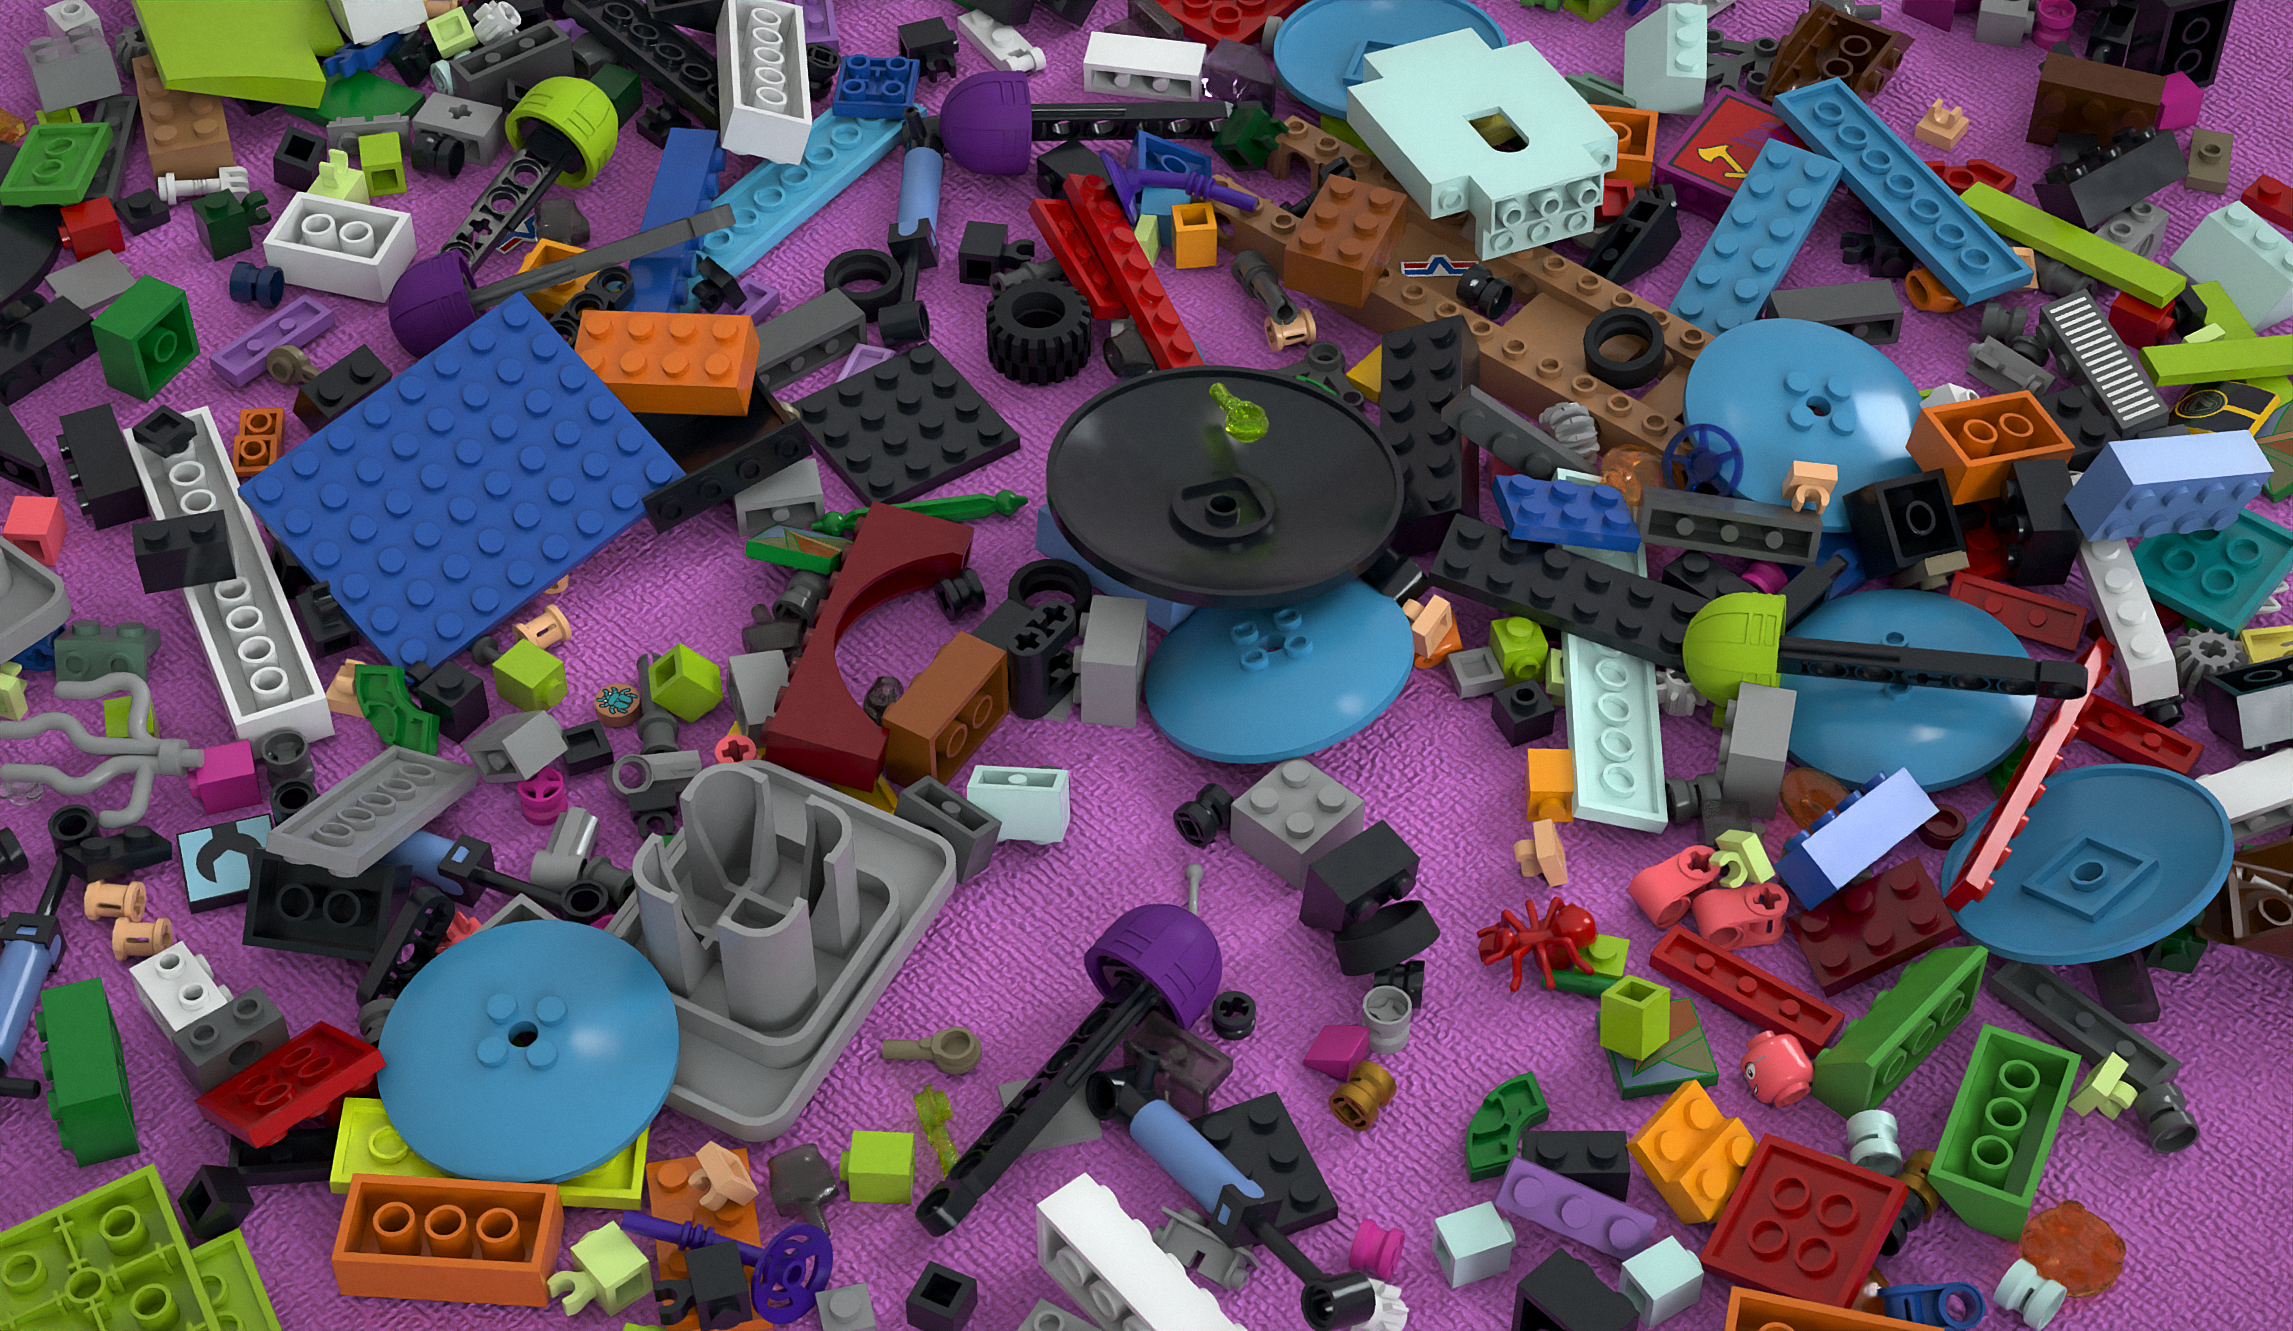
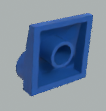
M1138 130L1131 144L1126 162V170L1131 168L1134 171L1147 169L1190 175L1194 171L1198 173V177L1203 174L1209 180L1211 177V157ZM1141 186L1142 191L1135 193L1136 203L1141 204L1143 187H1161Z

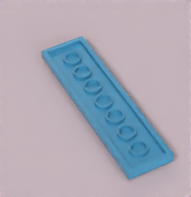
M1839 77L1774 97L1771 109L1817 155L1844 164L1840 179L1965 306L2030 285L2034 271Z

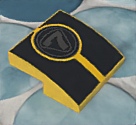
M2238 382L2195 383L2191 385L2170 411L2168 427L2184 424L2191 435L2249 430L2253 437L2280 404L2281 400L2278 394Z

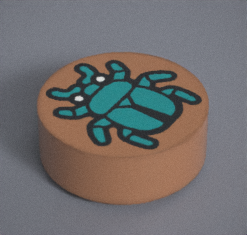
M615 683L605 686L596 694L594 699L596 716L602 724L608 727L621 728L634 723L641 715L640 695L634 687L628 684Z

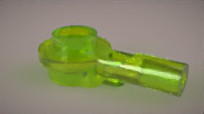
M1215 383L1210 387L1209 395L1228 415L1225 419L1227 434L1240 442L1248 443L1256 441L1268 432L1269 421L1262 407L1253 404L1251 401H1241L1238 397H1234L1222 383Z
M930 1083L924 1085V1091L914 1094L913 1098L923 1130L928 1137L931 1147L935 1146L945 1179L950 1169L959 1160L956 1145L950 1141L947 1132L946 1120L954 1118L945 1090L936 1092Z

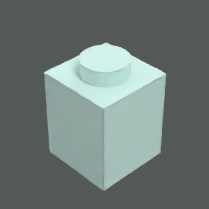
M1492 1201L1434 1219L1431 1249L1452 1289L1509 1270L1511 1250L1516 1246V1238L1507 1218H1500Z
M1671 1235L1622 1263L1617 1292L1623 1293L1632 1301L1636 1310L1640 1312L1639 1319L1648 1329H1651L1699 1301L1704 1276L1703 1268L1697 1256L1692 1251L1685 1250Z

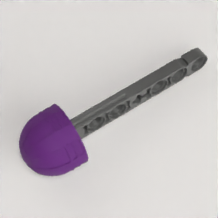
M730 203L481 287L477 286L461 251L454 249L419 261L400 276L392 289L389 299L388 313L390 325L401 346L411 355L421 360L485 315L487 308L501 304L519 290L525 296L602 270L605 267L617 265L736 224V220Z

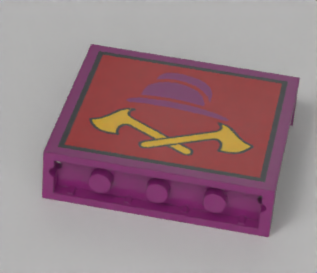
M1723 87L1656 165L1653 188L1656 184L1670 182L1675 190L1677 207L1718 224L1768 138L1814 154L1816 153L1771 109V106Z

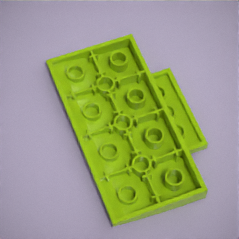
M131 0L165 89L319 109L327 82L315 55L332 57L335 56V51L345 46L326 0Z
M154 1163L0 1232V1331H283L240 1228L191 1249L166 1185Z

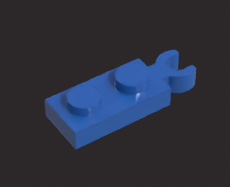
M397 31L383 35L379 41L366 46L360 45V43L354 44L353 41L349 42L335 51V56L323 62L327 77H332L339 72H342L343 77H349L356 73L357 68L363 71L375 68L379 65L378 61L387 56L406 34H398Z

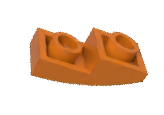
M283 407L240 410L239 436H234L232 467L236 477L255 476L282 457L287 417Z

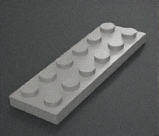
M392 745L268 832L266 851L281 855L285 861L292 864H313L327 868L332 875L338 877H357L477 785L479 768Z

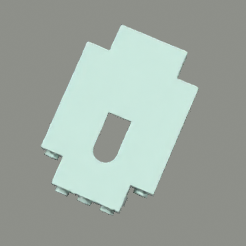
M1471 27L1364 54L1363 83L1347 87L1348 124L1431 220L1469 210L1476 218L1475 253L1482 261L1593 231L1594 207L1603 205L1604 173L1616 170L1618 134L1529 41L1492 50ZM1500 113L1528 146L1518 152L1507 153L1497 151L1490 147L1468 121Z

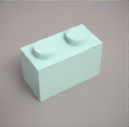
M976 765L967 785V800L1002 822L996 842L1007 839L1030 840L1040 845L1062 842L1070 821L1068 770Z

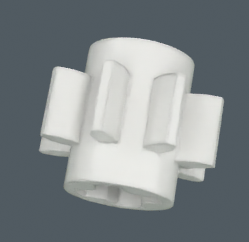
M492 0L489 4L484 3L473 14L475 19L479 21L474 26V33L485 46L519 32L516 27L521 24L520 15L514 7L506 2L501 1L497 4Z
M1670 668L1666 669V673L1655 671L1658 704H1661L1662 708L1669 715L1692 716L1695 704L1706 706L1707 698L1694 687L1687 672L1684 674Z
M1368 1278L1375 1292L1376 1306L1374 1314L1369 1321L1351 1326L1350 1331H1402L1406 1324L1407 1313L1409 1312V1308H1406L1404 1302L1399 1299L1402 1289L1385 1284L1383 1281Z

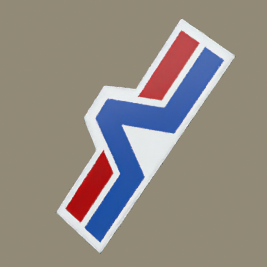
M544 206L523 220L513 233L509 232L495 250L505 255L522 241L535 242L543 236L540 228L558 216V214Z
M1431 255L1427 262L1400 263L1401 273L1408 277L1462 276L1468 268L1478 264L1479 261H1451L1446 255Z

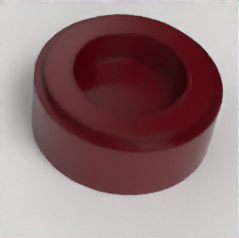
M1934 804L1939 812L1919 826L1917 834L1927 846L1937 850H1949L1952 844L1965 833L1967 821L1958 809L1946 804Z

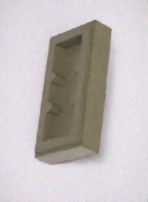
M2198 128L2193 129L2187 163L2190 174L2185 177L2184 188L2225 194L2233 134Z
M1960 550L1917 562L1916 565L1892 576L1894 588L1909 589L1920 586L1921 591H1928L1948 585L1946 577L1970 567L1966 551L1962 552Z

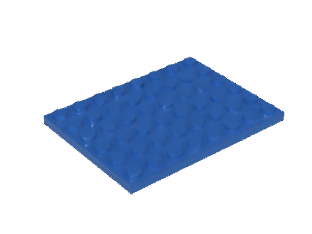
M519 290L237 488L241 500L316 584L329 581V594L334 601L337 600L340 612L388 666L401 667L405 671L415 661L419 660L436 672L448 660L452 661L475 641L483 638L646 517L648 513L641 500L642 498L687 474ZM404 672L405 685L408 688L415 681L406 676Z

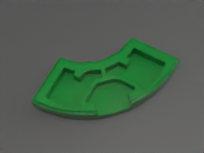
M355 664V689L364 717L369 719L375 731L382 737L381 740L390 747L396 745L436 756L440 716L424 712L412 701L405 687L404 668Z
M1532 1071L1509 1079L1491 1091L1484 1098L1483 1104L1469 1123L1465 1143V1166L1470 1183L1504 1175L1513 1154L1518 1156L1517 1147L1524 1131H1529L1532 1127L1548 1121L1549 1108Z

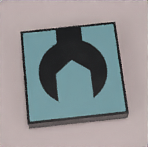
M270 813L176 834L191 915L247 902L254 848L266 847L268 832L274 829Z

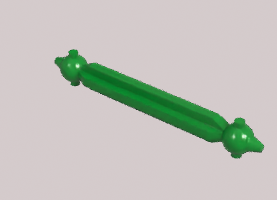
M1001 490L995 497L980 493L891 504V506L957 522L986 518L996 511L1001 515L1011 516L1019 507L1028 504V498L1016 495L1011 490ZM870 507L854 509L844 516L839 512L830 511L821 520L812 523V530L836 537L842 535L845 530L853 533L858 517H866Z

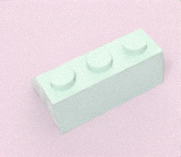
M1667 3L1625 31L1623 95L1636 101V109L1699 116L1703 108L1707 79V5Z
M2239 200L2208 214L2169 259L2168 266L2178 274L2187 277L2186 281L2191 285L2217 280L2255 334L2293 316V243Z

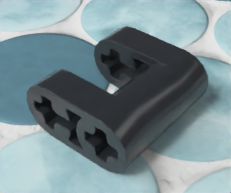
M1050 600L1042 603L1007 637L1011 709L1019 718L1035 720L1048 714L1074 688L1076 676L1079 677V673H1073L1074 653L1064 649L1076 634V613L1073 606L1068 602Z

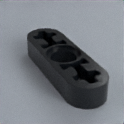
M423 886L415 890L407 899L358 987L356 1001L360 1008L373 1000L381 999L378 998L380 994L386 995L384 998L397 1000L402 990L412 978L430 962L455 915L453 901L437 888ZM428 908L434 909L431 914L425 913ZM415 929L421 932L420 936L414 932ZM414 943V952L409 960L402 964H397V956L400 950L406 945ZM391 972L397 975L396 979L390 975Z

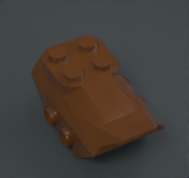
M1817 0L1807 13H1801L1792 32L1789 35H1783L1776 49V58L1759 98L1762 103L1772 107L1776 95L1839 77L1866 103L1868 99L1878 95L1901 64L1904 53L1915 39L1901 31L1889 30L1837 10Z
M2293 836L2234 853L2232 866L2225 882L2212 901L2203 909L2205 910V916L2199 927H2192L2193 937L2231 945L2293 963Z

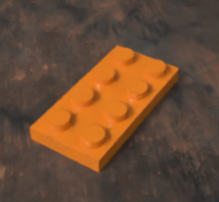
M747 1148L728 1150L740 1158L751 1178ZM696 1155L645 1163L652 1217L679 1224H684L686 1220L692 1221V1227H695L697 1223L703 1224V1230L705 1231L711 1226L714 1227L717 1234L761 1248L754 1198L745 1206L728 1198L726 1203L716 1211H711L700 1204L699 1200L710 1191L711 1184L702 1192L690 1186L688 1181L692 1174L703 1168ZM655 1239L660 1281L688 1278L684 1251H679L676 1244ZM742 1264L749 1289L753 1320L740 1323L731 1329H714L710 1331H761L773 1329V1323L761 1318L752 1304L751 1281L755 1268ZM763 1274L761 1275L760 1283L763 1281ZM664 1300L663 1306L671 1305L675 1301ZM695 1307L689 1310L687 1316L681 1322L674 1325H666L667 1331H701Z

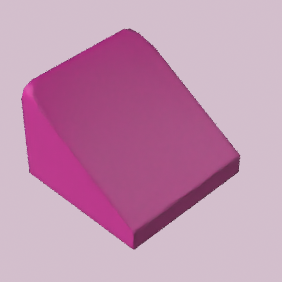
M1324 1025L1303 1059V1065L1348 1083V1074L1362 1060L1369 1048L1370 1028L1362 1025Z

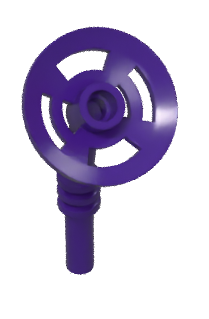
M1098 151L1131 226L1137 223L1135 193L1142 191L1141 186L1185 190L1186 195L1191 196L1194 193V197L1198 199L1203 196V201L1206 202L1213 199L1250 213H1254L1259 200L1257 197L1215 183V178L1210 177L1207 180L1206 175L1202 174L1198 177V173L1194 171L1191 175L1147 169L1134 171L1133 168L1125 171L1106 151Z
M625 1210L620 1228L623 1231L678 1245V1250L682 1252L686 1247L689 1250L735 1240L715 1233L714 1227L711 1226L705 1231L703 1230V1224L697 1223L695 1227H692V1221L686 1220L684 1224H679L630 1210ZM809 1223L792 1225L777 1234L765 1249L736 1240L742 1264L755 1268L751 1281V1300L755 1311L761 1318L773 1324H788L801 1318L816 1304L815 1293L825 1290L833 1266L832 1244L828 1235L822 1229ZM796 1235L808 1237L803 1243L794 1239L786 1240ZM795 1248L791 1254L784 1252L786 1249ZM815 1255L813 1271L804 1288L800 1284L806 1274V1258ZM763 1274V1281L760 1283L761 1275ZM775 1283L784 1287L781 1290H772ZM769 1298L775 1301L786 1299L790 1301V1303L781 1307H769L767 1305Z

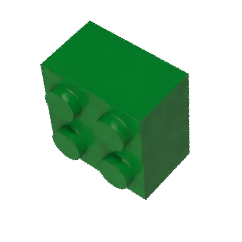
M147 274L128 288L124 294L90 323L107 386L146 403L201 353L185 290Z

